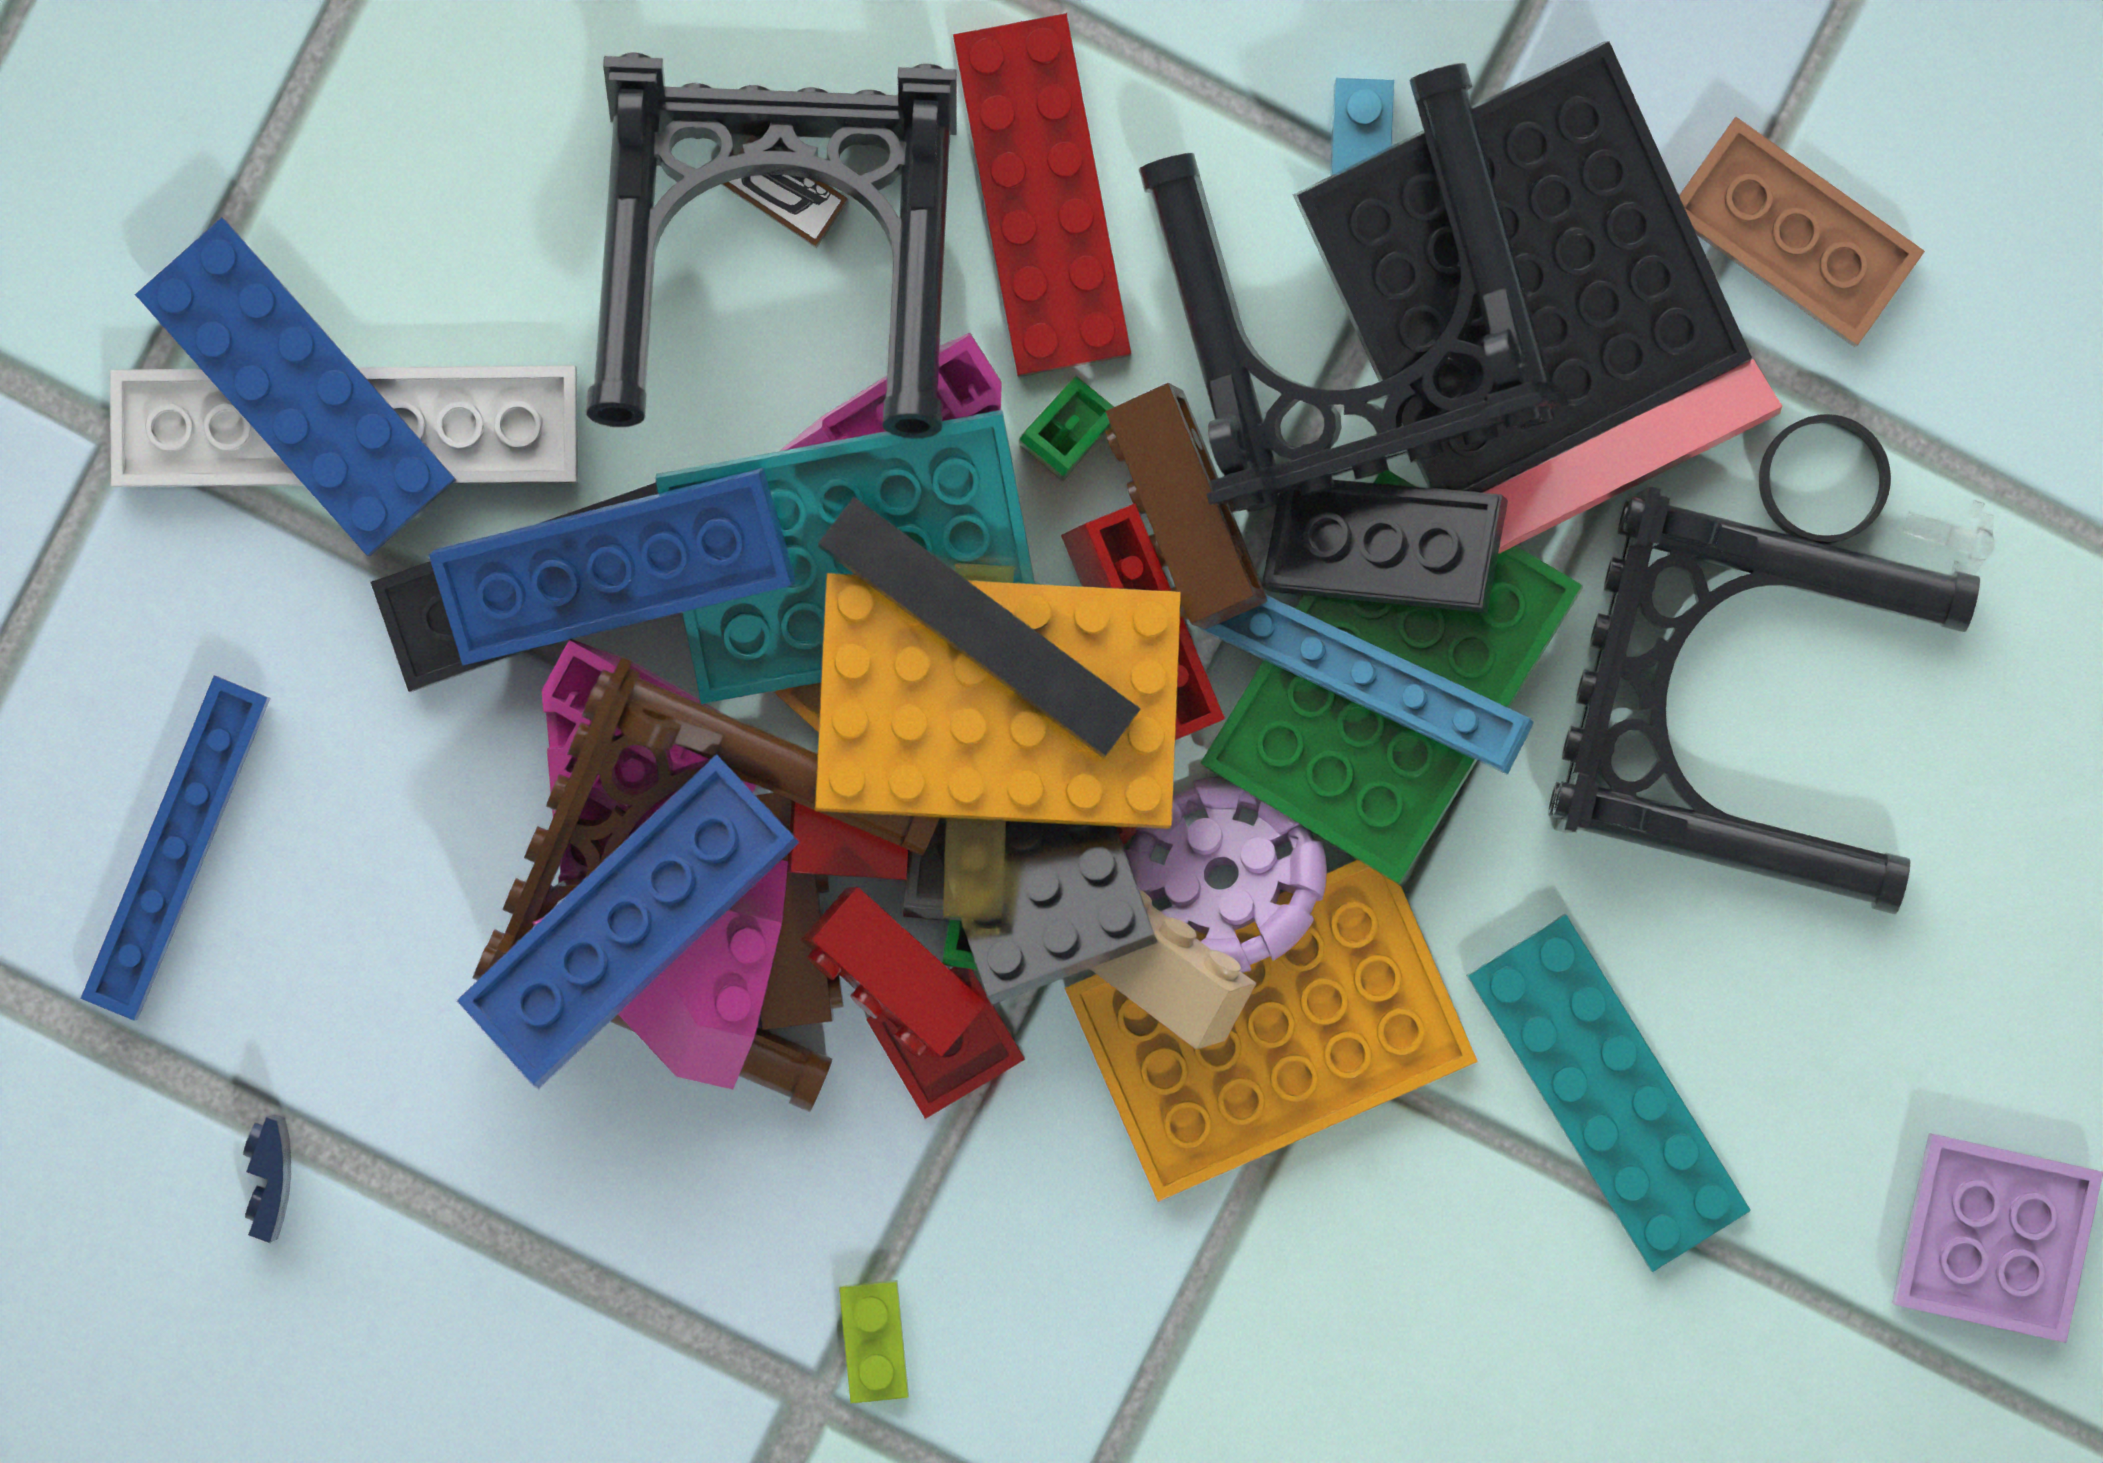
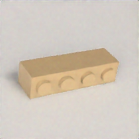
M1139 889L1158 943L1089 969L1195 1049L1225 1041L1256 983L1240 971L1241 966L1234 958L1220 951H1212L1195 938L1196 932L1192 927L1181 920L1165 916L1151 905V898Z

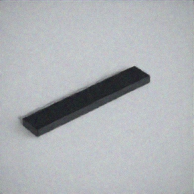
M852 498L818 543V547L1102 758L1107 756L1141 710L857 498Z

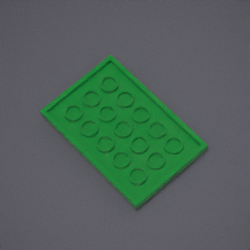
M1389 470L1378 474L1373 482L1416 487ZM1514 546L1498 554L1488 613L1303 595L1295 609L1510 708L1582 591L1583 585L1518 546ZM1263 660L1200 764L1400 886L1477 760Z

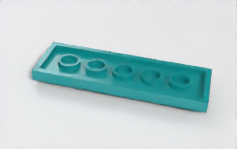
M1563 914L1466 975L1650 1271H1656L1751 1211L1566 914Z

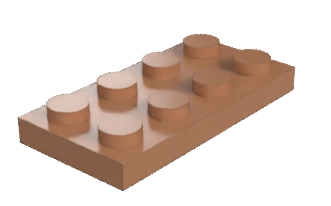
M1738 117L1732 120L1679 194L1697 236L1854 348L1862 341L1925 252Z

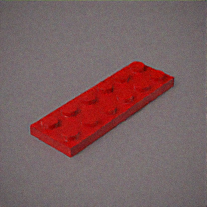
M1067 13L953 34L1017 376L1022 377L1131 356Z

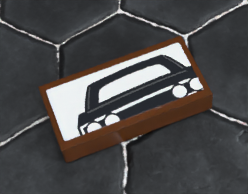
M751 134L745 144L753 143L759 139ZM759 175L720 184L815 248L819 246L849 201L847 197L825 183L797 176Z

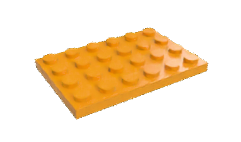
M827 573L815 811L1170 829L1172 826L1181 592L969 581L1141 709L1107 756L1102 758L857 575Z
M1358 860L1327 872L1323 899L1315 902L1310 914L1314 920L1306 933L1292 948L1274 961L1271 956L1251 964V971L1243 972L1256 985L1225 1041L1200 1049H1195L1097 974L1064 987L1158 1202L1478 1062L1401 885L1399 886ZM1287 891L1280 893L1276 904L1289 905L1293 893ZM1255 922L1234 930L1240 944L1261 935ZM1195 930V938L1200 942L1206 938L1207 934Z

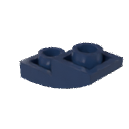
M276 1114L266 1117L263 1125L254 1123L243 1151L244 1156L251 1158L246 1172L268 1180L265 1188L256 1186L247 1206L245 1218L253 1221L248 1235L268 1243L279 1238L286 1214L291 1183V1148L286 1119Z

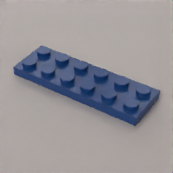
M221 217L135 294L367 556L370 557L457 480L224 218Z
M764 468L438 548L429 554L462 665L788 587L796 581Z
M716 755L456 1001L527 1080L539 1089L782 860L799 841L724 761Z

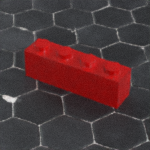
M1135 503L1087 522L1061 535L1082 587L1172 592ZM1181 616L1179 620L1175 740L1225 719L1187 626Z

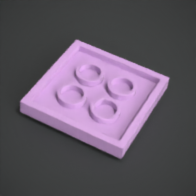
M1929 1133L1892 1303L1897 1306L2066 1343L2103 1172Z

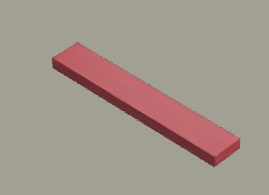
M1752 359L1483 492L1501 494L1508 500L1498 554L1779 415L1782 405L1755 360Z

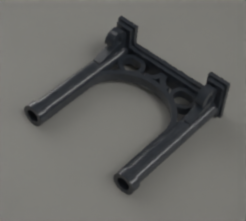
M635 52L625 53L620 57L604 56L603 69L610 122H613L595 377L594 384L587 391V417L595 423L609 427L635 426L645 419L654 263L659 240L671 219L692 199L720 184L750 176L788 175L822 182L848 194L861 203L875 217L884 230L893 255L887 390L883 408V428L895 436L912 439L927 438L938 434L942 429L943 404L937 396L949 146L951 135H957V69H943L934 64H919L913 68L898 67V95H886L877 90H861L855 94L828 93L823 89L815 87L802 88L798 91H771L766 87L758 85H748L740 89H718L701 83H688L682 87H666L663 58H651L648 55ZM731 134L763 136L753 143L742 144L743 154L734 155ZM798 137L830 138L826 150L827 160L818 157V147L807 145ZM686 138L709 139L717 143L721 149L715 159L698 169L679 161L672 155L671 151L677 142ZM852 145H876L886 150L889 160L878 169L858 175L843 164L840 155L846 148ZM657 166H661L666 175L677 183L660 198L654 207ZM901 175L900 213L898 218L893 207L879 190L892 184Z
M1466 63L1436 68L1421 73L1409 80L1459 253L1461 285L1457 305L1445 331L1425 355L1404 371L1372 385L1346 390L1319 389L1293 381L1272 368L1254 349L1243 328L1194 153L1166 157L1148 163L1138 169L1144 192L1151 193L1215 419L1208 424V436L1214 459L1224 476L1210 481L1213 492L1206 494L1209 505H1229L1231 513L1247 510V513L1266 509L1281 503L1278 493L1298 487L1301 496L1325 491L1335 487L1332 478L1334 476L1353 471L1355 479L1374 476L1389 470L1387 463L1389 459L1408 454L1410 463L1433 458L1444 453L1441 443L1463 437L1465 446L1482 443L1499 437L1497 426L1506 424L1507 429L1520 426V429L1541 425L1555 419L1552 409L1569 405L1566 393H1558L1556 383L1550 382L1469 98L1468 90L1472 88V83ZM1477 303H1479L1488 334L1484 338L1485 347L1463 341V337L1476 311ZM1453 352L1475 357L1480 362L1484 374L1482 384L1477 391L1469 395H1462L1459 398L1448 397L1440 388L1438 379L1440 369ZM1251 374L1265 385L1282 394L1266 412L1264 420ZM1423 380L1422 388L1427 398L1437 407L1449 410V412L1402 426L1404 407L1411 398L1420 394L1415 384ZM1389 397L1383 409L1378 405L1368 403ZM1302 401L1320 410L1324 418V429L1316 441L1311 444L1294 447L1284 440L1281 434V422L1286 413L1297 402ZM1334 405H1344V415L1364 417L1373 425L1377 434L1332 448L1337 442L1342 428L1341 415ZM1272 450L1281 457L1291 459V461L1276 465Z
M1652 486L1637 493L1636 497L1632 496L1630 501L1626 500L1618 525L1617 534L1626 536L1621 559L1611 557L1605 577L1603 590L1613 592L1607 615L1597 614L1589 646L1598 649L1593 671L1583 670L1577 690L1576 703L1585 705L1579 728L1570 726L1564 742L1562 760L1570 761L1566 782L1555 783L1549 803L1548 816L1557 818L1554 830L1564 833H1576L1577 830H1583L1871 902L1872 909L1897 914L1908 883L1910 858L1887 852L1883 854L1742 819L1717 809L1694 790L1679 768L1669 740L1666 718L1669 681L1678 654L1696 625L1718 604L1742 591L1764 586L1795 588L1939 624L1944 628L1966 632L1975 611L1980 588V577L1960 571H1955L1953 575H1948L1669 505L1670 498L1661 496V489ZM1652 549L1668 552L1667 556L1655 560L1648 567ZM1694 559L1750 574L1728 581L1709 592L1703 570ZM1668 567L1679 568L1686 572L1691 579L1696 600L1694 605L1676 618L1661 615L1654 608L1652 602L1655 580L1658 574ZM1638 605L1642 615L1651 625L1660 629L1674 628L1667 641L1660 636L1657 637L1653 646L1645 654L1636 657L1626 656ZM1657 663L1651 685L1650 680L1640 670L1650 668ZM1620 678L1628 681L1636 690L1639 698V710H1649L1650 724L1643 719L1629 718L1615 723L1608 729ZM1629 730L1643 733L1649 739L1657 758L1646 774L1635 781H1625L1619 778L1611 765L1618 737ZM1598 769L1601 778L1608 784L1610 789L1599 787L1600 784L1594 783ZM1664 774L1672 789L1690 809L1636 796V793L1651 787Z

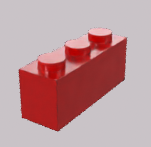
M859 887L845 888L801 939L812 950L807 959L820 972L832 980L839 974L855 989L850 995L851 999L873 1018L877 1019L882 1013L898 1028L893 1034L894 1038L916 1057L920 1058L924 1052L928 1056L942 1057L987 1005L983 999Z

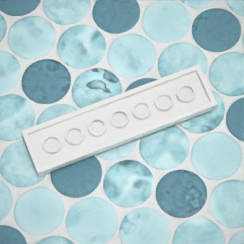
M575 365L357 367L457 479L452 484L578 483L577 367ZM201 369L110 370L111 486H304Z

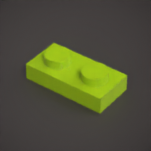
M898 1280L839 1286L850 1404L908 1398L909 1390Z

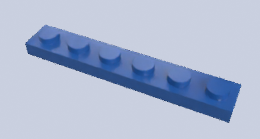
M213 676L80 999L133 1021L138 1020L271 699L270 697L221 677Z

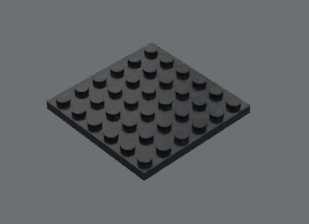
M1603 41L1472 106L1550 382L1556 383L1558 393H1566L1569 405L1552 409L1555 419L1541 425L1520 429V426L1507 429L1506 424L1497 426L1499 437L1482 443L1465 446L1463 437L1441 443L1444 451L1443 454L1417 462L1428 488L1483 493L1752 358L1610 41ZM1424 130L1293 194L1295 202L1379 382L1404 371L1430 350L1450 322L1460 293L1461 264ZM1477 303L1476 311L1463 337V341L1485 347L1484 338L1488 334L1479 303ZM1456 352L1450 355L1440 369L1438 376L1440 388L1451 398H1459L1462 395H1469L1477 391L1484 378L1483 368L1475 357ZM1423 380L1415 384L1420 394L1411 398L1404 407L1402 426L1449 412V410L1437 407L1427 398L1422 388Z

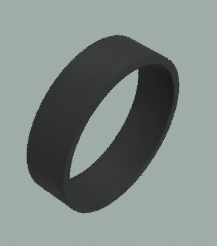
M1833 414L1810 416L1795 422L1781 431L1766 449L1759 470L1760 496L1771 519L1789 535L1824 544L1848 539L1868 528L1883 510L1891 486L1889 461L1878 439L1860 423L1850 418ZM1826 423L1850 430L1865 442L1877 463L1879 489L1876 501L1865 519L1845 533L1817 535L1806 532L1788 521L1780 512L1773 499L1769 478L1775 452L1789 434L1806 425Z

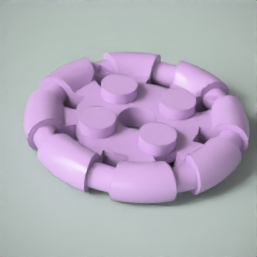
M1215 776L1193 781L1195 787L1173 795L1172 826L1170 829L1136 828L1138 831L1134 834L1135 836L1129 850L1125 849L1138 888L1145 892L1152 901L1167 895L1172 907L1160 911L1167 917L1181 920L1194 930L1207 934L1206 938L1201 941L1212 951H1220L1234 958L1240 964V971L1242 973L1251 971V964L1270 956L1274 961L1286 953L1301 939L1312 924L1314 918L1310 914L1315 902L1323 899L1326 886L1327 867L1323 844L1321 841H1315L1311 831L1222 777ZM1243 807L1258 812L1254 827L1238 821ZM1204 808L1208 818L1198 819L1188 828L1183 817ZM1290 841L1293 848L1292 854L1278 860L1275 847ZM1156 845L1170 851L1165 865L1150 859ZM1221 865L1234 867L1239 873L1236 882L1231 887L1218 890L1207 884L1208 875L1214 868ZM1281 890L1293 893L1289 905L1276 904ZM1255 922L1261 935L1240 944L1234 930Z

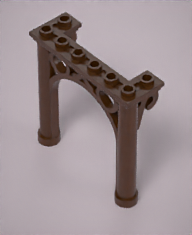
M621 657L614 673L603 669L597 684L595 683L582 713V717L592 721L591 725L583 722L580 723L567 753L577 758V762L570 778L558 775L545 806L556 811L548 830L537 826L524 856V859L534 863L526 882L518 878L515 879L502 909L512 914L505 933L494 929L472 979L478 980L534 927L533 921L544 918L557 906L558 901L566 897L583 881L582 879L574 878L563 880L557 885L552 886L569 843L577 847L585 857L587 877L625 841L635 824L653 805L665 796L682 788L716 755L724 761L741 781L757 785L815 810L818 754L640 679V672L630 669L632 661ZM618 728L622 733L618 736H615L616 730ZM675 744L710 760L689 764L673 770L670 749ZM628 746H644L653 753L657 762L658 780L640 789L627 788L619 782L615 774V764L620 757V752ZM597 775H600L602 787L610 798L619 804L630 805L626 811L616 805L614 810L602 819L587 820L580 818ZM819 811L922 856L940 818ZM612 833L602 855V847L598 839H603ZM619 1015L610 1021L633 1031ZM757 1027L754 1040L739 1076L790 1097L789 1104L811 1112L833 1058Z

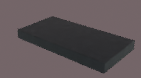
M1334 479L1335 487L1318 493L1301 496L1299 487L1279 493L1281 503L1276 507L1262 580V587L1268 592L1488 613L1508 500L1503 495Z

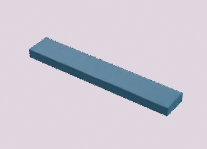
M1267 595L1268 602L1208 629L1200 628L1216 638L1507 775L1534 724V721L1527 716Z

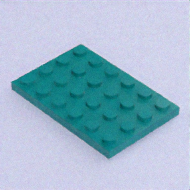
M1003 410L942 421L941 431L927 438H903L886 431L658 473L655 476L658 494L764 468L796 577V581L788 587L682 612L701 704L821 682L827 573L855 574L818 547V543L853 497L860 500L968 581L1035 584Z

